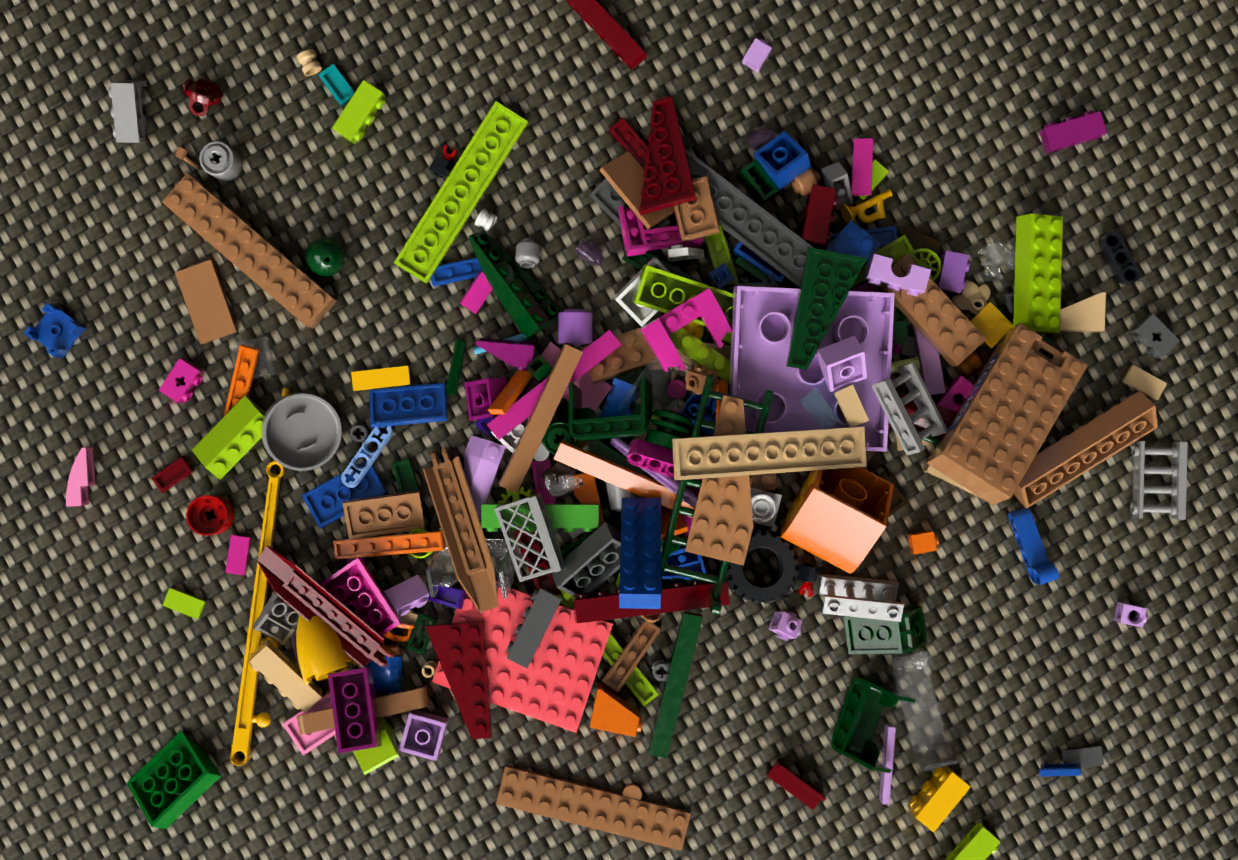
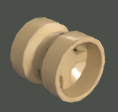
M313 49L305 50L297 55V60L302 64V71L305 76L314 75L322 70L320 63L316 61L317 55Z

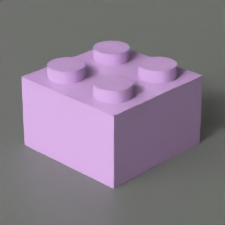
M416 709L411 710L399 751L436 761L441 752L449 719Z

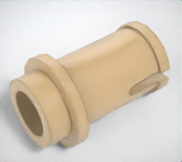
M427 661L422 669L423 676L427 678L434 676L437 663Z

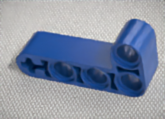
M1023 507L1009 512L1010 524L1033 583L1042 585L1059 579V573L1055 564L1048 560L1030 509Z

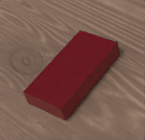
M181 456L151 479L163 494L195 471L187 459Z

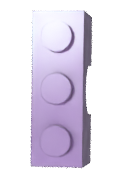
M877 254L870 256L864 279L869 280L868 283L880 286V284L888 285L887 288L894 291H899V289L906 290V294L911 296L925 293L931 269L912 264L907 267L904 277H897L891 269L892 258Z

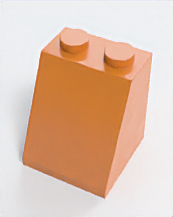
M598 682L590 728L636 737V733L641 732L643 722L642 716L639 715V710L606 685Z

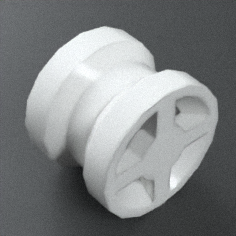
M482 209L475 221V226H481L489 233L497 220V216L489 214L486 209Z

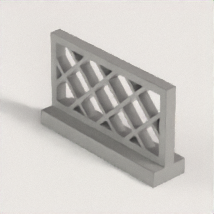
M541 492L494 508L519 582L564 569L566 565ZM528 502L531 509L528 515L518 511L521 504ZM509 509L514 512L510 521L503 518L501 510ZM516 514L526 518L523 527L513 523ZM528 521L536 524L537 529L534 534L525 529ZM510 526L520 530L517 539L509 536ZM522 533L533 537L529 546L519 541ZM535 539L543 544L541 552L531 548ZM517 545L527 549L523 558L515 553ZM529 551L539 556L535 564L525 559ZM541 557L548 560L550 568L544 570L537 566ZM523 563L533 568L531 573L523 576L521 570Z

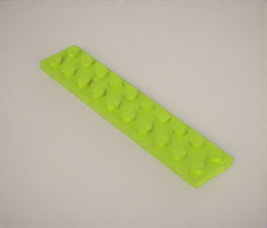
M495 101L394 261V264L427 284L436 268L443 260L529 123L527 120Z

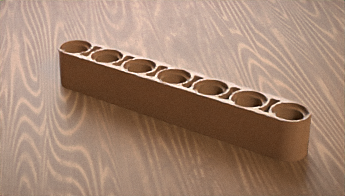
M426 686L376 697L378 718L430 706ZM332 707L296 716L300 735L335 728Z

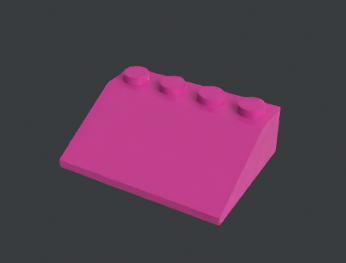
M360 557L320 583L381 636L402 623Z

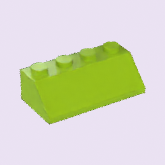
M244 395L197 443L192 452L207 470L221 480L262 438L261 426L266 412L248 396Z

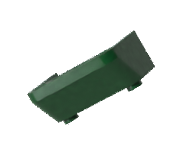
M641 376V403L635 406L633 415L597 418L596 412L593 409L582 408V390L573 382L569 383V433L574 439L581 441L639 436L647 430L653 415L652 383L645 376Z
M855 678L849 687L831 739L832 748L870 770L890 773L892 769L877 762L880 754L879 747L871 742L883 706L893 708L897 705L898 700L915 703L916 699L884 685L863 678Z

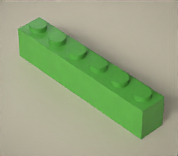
M508 503L481 504V528H486V531L489 532L498 531V528L501 527L494 508ZM523 503L518 511L528 515L531 509L528 503ZM545 504L554 532H556V528H564V532H575L576 528H583V532H595V528H599V504ZM509 509L501 510L503 518L510 521L514 512ZM516 514L513 523L523 527L526 518ZM528 521L525 529L529 532H535L537 527L535 523ZM510 526L508 532L517 531L516 528Z

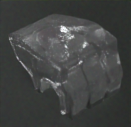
M555 474L545 476V486L550 491V495L554 496L564 495L585 485L581 477H573V474H565L564 477L559 476V483L556 482Z

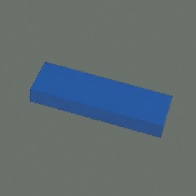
M477 257L439 265L431 277L432 285L436 287L476 278L479 272H483Z

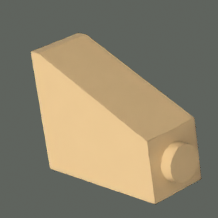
M1106 292L1092 295L1061 308L1060 331H1105Z

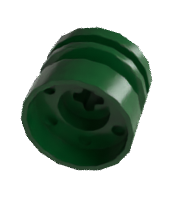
M654 410L653 416L660 418V420L651 419L650 423L658 428L657 430L648 429L645 441L673 450L672 439L681 438L679 437L680 433L689 434L690 430L683 428L682 425L691 427L693 421L673 411Z

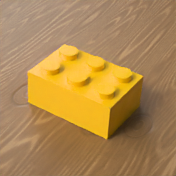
M943 763L934 770L933 777L929 781L924 782L920 793L911 798L908 809L917 820L934 833L970 789V786L962 777Z

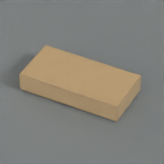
M1135 365L1130 366L1122 381L1154 400L1160 398L1167 385L1166 382Z
M853 384L834 392L849 427H856L869 421Z

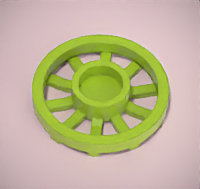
M921 248L910 254V257L920 267L936 272L934 277L931 274L929 276L933 281L938 278L941 272V261L934 251ZM923 252L929 253L926 258H923ZM919 253L920 260H918L914 254ZM932 255L936 260L930 262L929 258ZM937 263V269L932 268V264Z

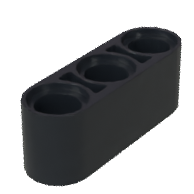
M1115 231L1102 235L1098 240V244L1118 283L1127 285L1136 282L1140 277V272L1121 235ZM1108 237L1113 240L1112 246L1107 243ZM1117 254L1122 257L1121 263L1116 260ZM1126 271L1131 275L1130 280L1125 277Z

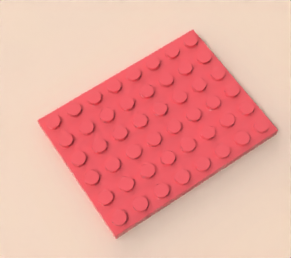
M496 582L499 606L480 613L466 592L462 609L456 608L452 623L484 622L490 703L576 733L613 622L602 620L577 624L574 618V609L559 604L529 667L525 668L507 659L508 652H506L510 641H515L517 635L514 633L519 623L523 625L526 619L523 617V614L528 606L532 607L534 600L531 598L533 595ZM439 661L432 682L450 688Z

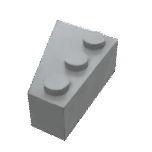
M123 80L110 83L109 96L112 98L113 105L111 107V116L114 118L113 135L116 137V142L140 143L146 141V116H143L142 104L146 105V98H143V87H147V81Z

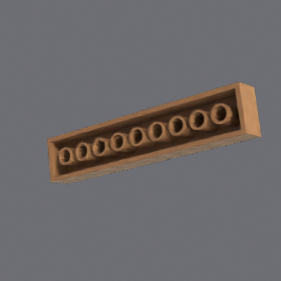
M186 173L162 201L164 205L307 328L314 329L338 301L190 174Z

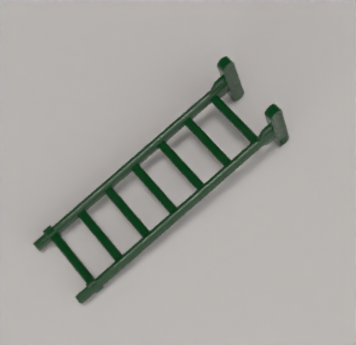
M707 374L691 438L699 437L701 427L715 430L716 422L703 418L708 399L712 398L722 401L723 395L743 399L744 407L760 410L756 431L746 430V434L763 433L774 391L766 389L763 403L713 391L711 387L714 376ZM698 479L680 480L661 552V595L664 571L714 583L715 588L714 590H709L707 601L710 612L719 615L722 607L720 595L729 562L721 561L718 576L666 564L671 543L686 546L688 538L673 535L679 514L690 517L694 515L695 509L681 506L686 485L700 488L702 480Z

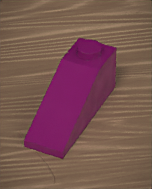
M476 338L477 346L507 364L517 367V370H528L526 366L533 360L534 342Z

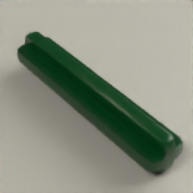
M455 340L446 394L448 395L457 394L466 345L465 340Z

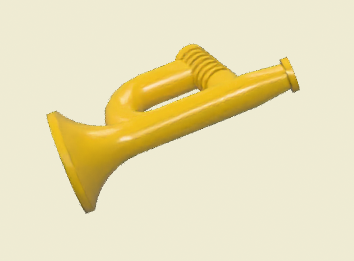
M888 189L886 192L856 206L841 204L840 211L847 224L850 220L854 222L856 215L863 223H872L878 219L886 218L884 200L892 197L891 190ZM877 205V212L868 216L865 214L866 209Z

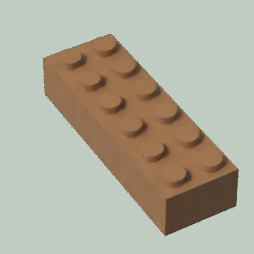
M906 253L891 266V269L897 277H904L908 266L912 264L919 265ZM930 277L925 293L918 294V296L906 294L907 291L899 289V291L890 290L887 288L888 285L880 284L878 286L884 293H895L894 304L952 367L958 366L986 340Z

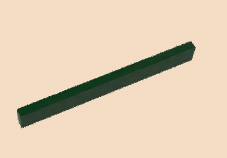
M683 611L648 755L662 758L668 757L703 620L702 614Z

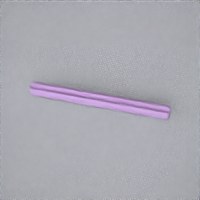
M619 437L612 438L610 445L625 457H628L630 445ZM641 468L674 494L677 493L679 482L674 480V478ZM685 488L683 500L695 509L698 496Z

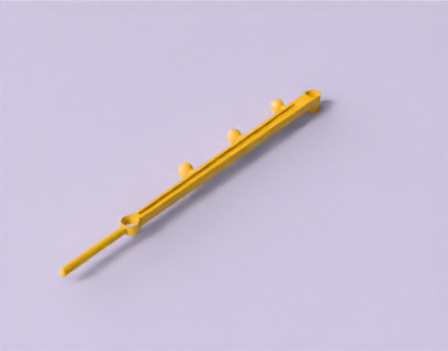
M288 388L282 389L281 398L289 395L290 390ZM274 459L266 468L269 481L258 558L267 545L273 549L280 481L286 471L285 467ZM275 464L281 468L279 475H273L271 472V468ZM258 562L230 755L231 762L236 766L245 764L252 757L250 745L253 723H257L260 727H267L271 722V716L266 712L254 715L259 671H255L250 666V655L267 639L277 648L280 645L278 641L270 636L263 638V633L253 628L255 621L267 604L269 581ZM238 751L244 753L245 759L238 757Z

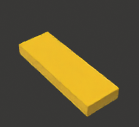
M409 366L351 372L353 391L411 385Z

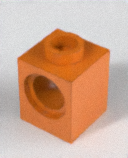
M928 530L907 534L911 554L937 551L936 546L939 545V541L934 531Z

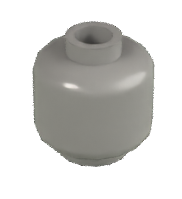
M523 239L522 242L516 245L515 261L520 264V267L534 268L540 261V246L533 239Z

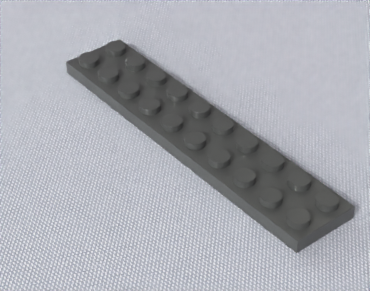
M685 148L692 180L704 176L708 177L719 226L800 288L807 248L813 247Z

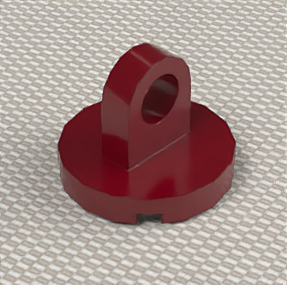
M190 78L185 81L183 88L184 93L190 98L189 109L196 116H204L209 111L211 105L221 103L224 93L223 91L220 92L219 86L205 79L193 81L194 78ZM195 102L201 103L204 107V110H199L196 107Z

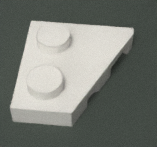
M683 245L671 246L667 253L668 262L705 258L704 250L690 247L683 248Z

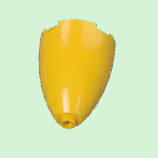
M299 614L296 630V648L299 667L305 685L311 684L313 679L322 681L328 678V674L347 671L351 664L354 666L359 665L345 653L338 635L331 626L319 616H314L310 621H307Z

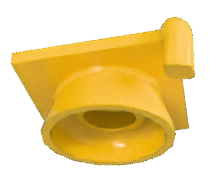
M991 302L970 321L986 338L984 342L990 348L1013 328V324Z

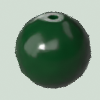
M317 238L307 248V265L318 275L326 277L335 275L345 265V249L334 238Z

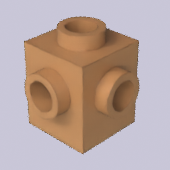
M695 365L694 368L687 370L685 377L686 389L694 391L695 394L702 395L708 374L714 376L711 390H716L717 371L706 368L705 365Z

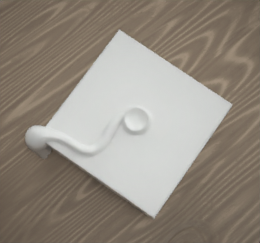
M750 487L753 523L769 526L771 531H776L775 520L782 495Z

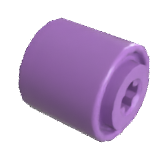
M566 309L564 312H559L558 344H592L593 314L584 309Z

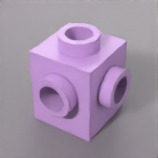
M779 611L774 613L768 629L777 633L778 638L788 641V639L797 638L801 632L803 621L796 618L797 615L792 612Z

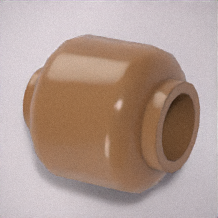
M809 168L791 181V185L796 194L799 193L805 196L809 194L812 185H818L821 179L817 171L813 172Z

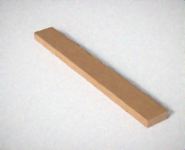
M564 343L499 482V486L516 493L518 492L583 354L582 351Z

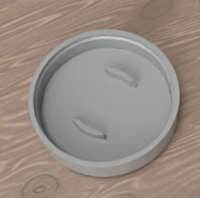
M292 393L278 399L267 410L261 426L262 441L268 454L280 465L297 471L312 470L328 462L336 453L342 435L341 422L334 408L324 399L309 393Z

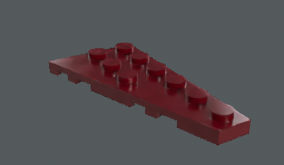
M669 96L655 100L652 106L651 129L648 137L649 145L644 167V183L641 190V206H639L640 215L696 200L673 98Z
M484 622L426 625V630L471 739L491 738L492 728Z

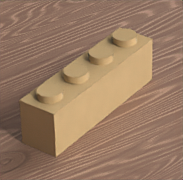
M268 639L250 655V666L255 671H260L269 684H274L283 697L287 696L296 709H301L305 713L322 698V689L313 681L311 684L305 685L300 669Z

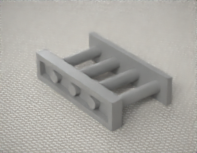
M914 362L898 367L901 375L891 381L890 378L871 385L906 455L923 451L925 447L922 440L930 434L934 437L948 432ZM905 382L909 393L900 399L895 388ZM914 400L918 410L909 416L904 405ZM922 417L927 428L917 433L913 423Z
M1145 441L1134 442L1131 449L1132 456H1134L1133 502L1130 504L1132 517L1143 518V512L1169 513L1172 519L1186 520L1188 442H1172L1170 448L1145 447ZM1145 455H1170L1172 457V465L1170 467L1144 466ZM1144 474H1170L1172 476L1170 486L1144 485ZM1144 493L1170 494L1171 503L1169 505H1143Z
M822 574L819 584V594H825L822 614L901 622L904 603L896 602L899 587L898 581Z

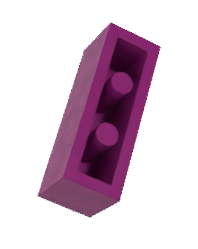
M1093 110L1081 114L1082 117L1076 119L1075 116L1063 119V123L1057 124L1055 121L1044 125L1045 128L1039 133L1045 153H1051L1098 139L1107 134L1101 111L1093 113Z

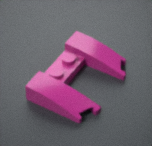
M620 205L618 208L627 257L643 255L648 250L671 248V246L683 245V248L701 247L703 243V237L682 242L676 212L674 213L677 226L644 230L641 220L630 207L623 210V207Z
M706 288L640 329L665 372L668 371V367L679 366V370L686 369L669 335L699 316L718 348L724 345L721 341L727 331L729 333L732 332L710 288Z

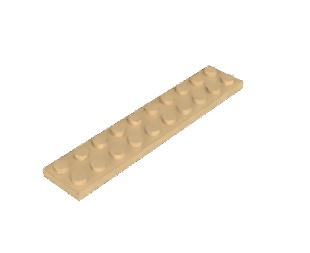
M865 427L672 439L674 480L867 467Z

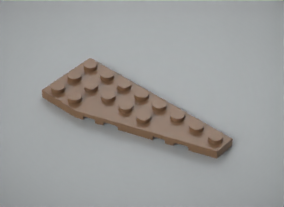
M723 395L713 436L746 434L743 399ZM749 475L703 478L685 551L744 566L753 530Z

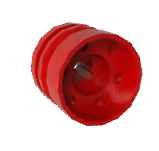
M217 495L200 496L194 499L188 506L186 512L187 523L191 530L203 536L221 534L232 525L234 508L224 497ZM214 512L216 518L211 519L212 516L209 513Z

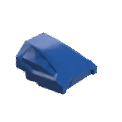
M382 655L388 661L385 667H381L373 660L364 667L372 668L375 692H401L403 655L393 656L392 658Z

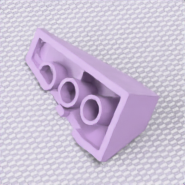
M471 435L464 453V474L479 520H481V504L488 501L507 448L495 442Z

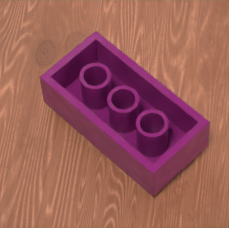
M372 668L328 674L338 754L382 746Z

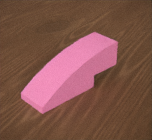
M93 447L81 448L74 461L67 484L66 507L89 505L88 486L95 485Z

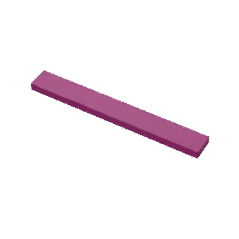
M610 330L582 351L583 354L569 383L577 381L621 347V343ZM548 378L515 402L506 414L498 415L487 424L498 440L502 439L531 416Z

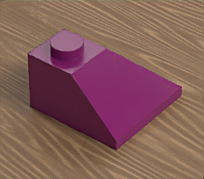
M506 377L488 378L464 383L469 421L496 417L498 414H490L488 408L507 385Z

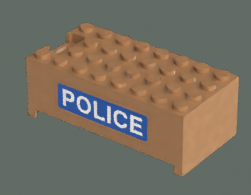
M1021 323L1008 331L999 340L998 346L950 424L948 432L945 433L933 455L926 462L992 505L1013 496L1088 366L1066 351L1061 353L1042 341V336Z

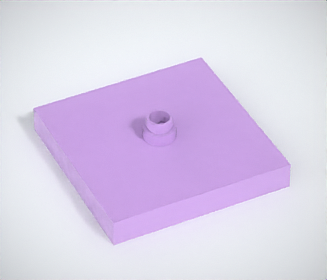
M736 286L733 292L729 395L763 403L766 389L774 391L763 433L849 428L834 395V392L838 390L830 392L819 364L818 352H816L807 370L786 367L800 289ZM849 291L818 349L852 336L856 337L865 352L867 378L853 383V386L869 421L856 427H865L866 451L887 452L889 420L871 385L887 378L891 379L895 293ZM744 407L746 430L756 431L760 410Z

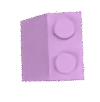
M855 336L817 350L819 364L830 392L867 378L865 352Z

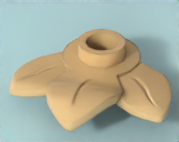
M966 280L964 291H961L962 294L953 296L952 301L958 309L962 311L969 310L972 314L977 315L988 304L987 301L991 295L990 289L986 284L978 287L974 282ZM975 303H980L981 307H976Z

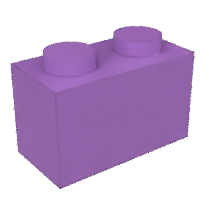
M944 251L940 259L941 272L935 284L944 293L958 295L961 291H964L966 286L964 276L970 267L969 255L951 251Z

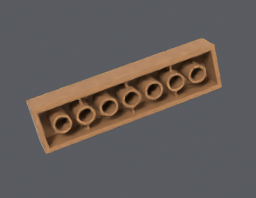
M1139 391L1134 395H1130L1120 404L1112 406L1110 410L1102 415L1096 416L1086 425L1080 426L1073 433L1062 437L1057 443L1046 447L1035 456L1014 495L1027 509L1158 428L1155 404Z

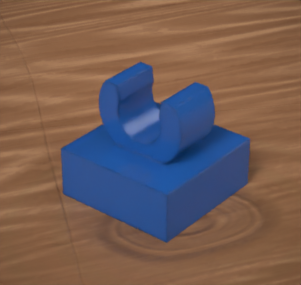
M725 263L708 274L718 289L735 280Z

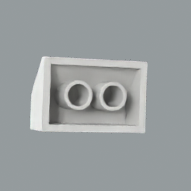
M655 257L646 264L669 272ZM641 269L613 298L642 327L658 311L632 302Z

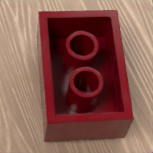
M815 184L812 185L807 197L800 238L813 248L826 250L827 244L830 242L831 233L829 231L833 225V210L836 207L838 196H835V188Z

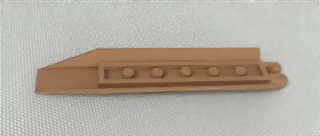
M443 448L442 455L445 462L440 464L438 455L432 452L431 458L434 466L423 469L456 577L479 612L482 613L499 606L494 564L460 458L458 456L451 461L447 448Z

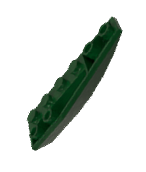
M484 230L469 236L477 260L494 293L527 339L539 334L558 320V313L561 311L541 284L524 268L520 267V264Z

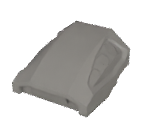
M273 591L271 598L255 621L253 628L284 645L296 629L299 613Z

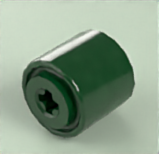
M567 419L551 423L543 437L545 448L554 455L561 443L555 441L557 433L565 436L563 441L574 446L579 445V440L574 439L569 433V420Z

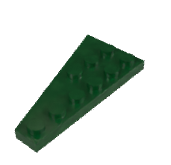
M807 248L786 367L808 369L821 341L826 336L832 321L838 314L851 286L856 281L862 266L868 258Z

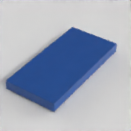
M446 383L369 389L370 426L372 428L448 421Z
M367 460L363 461L357 466L360 468L365 467L367 464ZM373 464L361 482L354 488H349L342 483L341 476L343 473L302 495L319 529L345 516L343 501L382 496L388 492ZM355 467L352 468V470L355 471L354 474H355L356 472H357L358 474L361 473V472L358 471ZM354 474L352 476H347V483H349L350 481H355V478L353 477Z

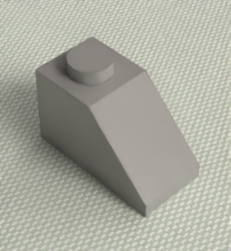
M837 162L822 168L821 172L825 187L836 189L835 196H838V200L834 209L836 211L839 210L841 204H846L847 206L854 204L848 174L841 164Z

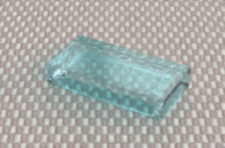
M816 388L799 400L820 429H829L839 421L837 415Z

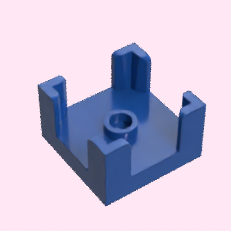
M46 303L42 311L47 313L36 327L29 326L23 334L30 339L38 340L49 349L47 352L53 357L64 358L86 328L57 305Z

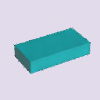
M334 64L318 74L341 107L350 101L355 92Z

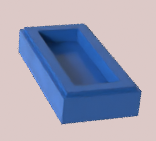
M1042 764L1040 766V777L1081 776V764Z

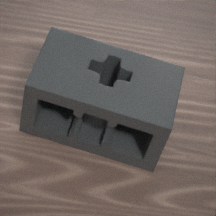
M1153 313L1145 315L1130 330L1133 334V339L1139 344H1143L1147 348L1146 352L1153 358L1164 357L1180 342Z

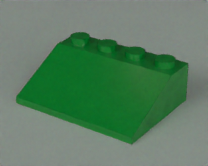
M181 730L127 782V785L151 827L167 829L221 775L208 756Z

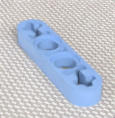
M391 426L375 427L343 472L341 480L344 485L354 488L361 482L393 435ZM387 427L386 430L388 431V433L382 434L380 439L383 441L381 443L378 439L374 437L376 435L379 438V436L381 435L380 429H385ZM371 442L378 444V448L374 452L368 450V445ZM360 458H366L367 464L363 468L357 466V461ZM355 467V468H356L358 471H360L361 473L358 474V473L356 472V473L354 474L355 471L352 470V468ZM354 474L353 477L355 478V481H350L349 483H347V476H352Z

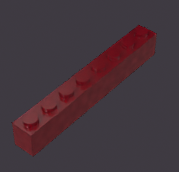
M693 580L691 584L684 585V582H675L670 587H665V584H662L661 609L619 608V589L615 590L616 593L608 594V591L596 592L595 596H589V593L577 594V598H573L575 622L578 624L708 608V593L710 589L714 590L715 584L703 582L702 580ZM724 581L720 595L722 606L730 605L727 581Z

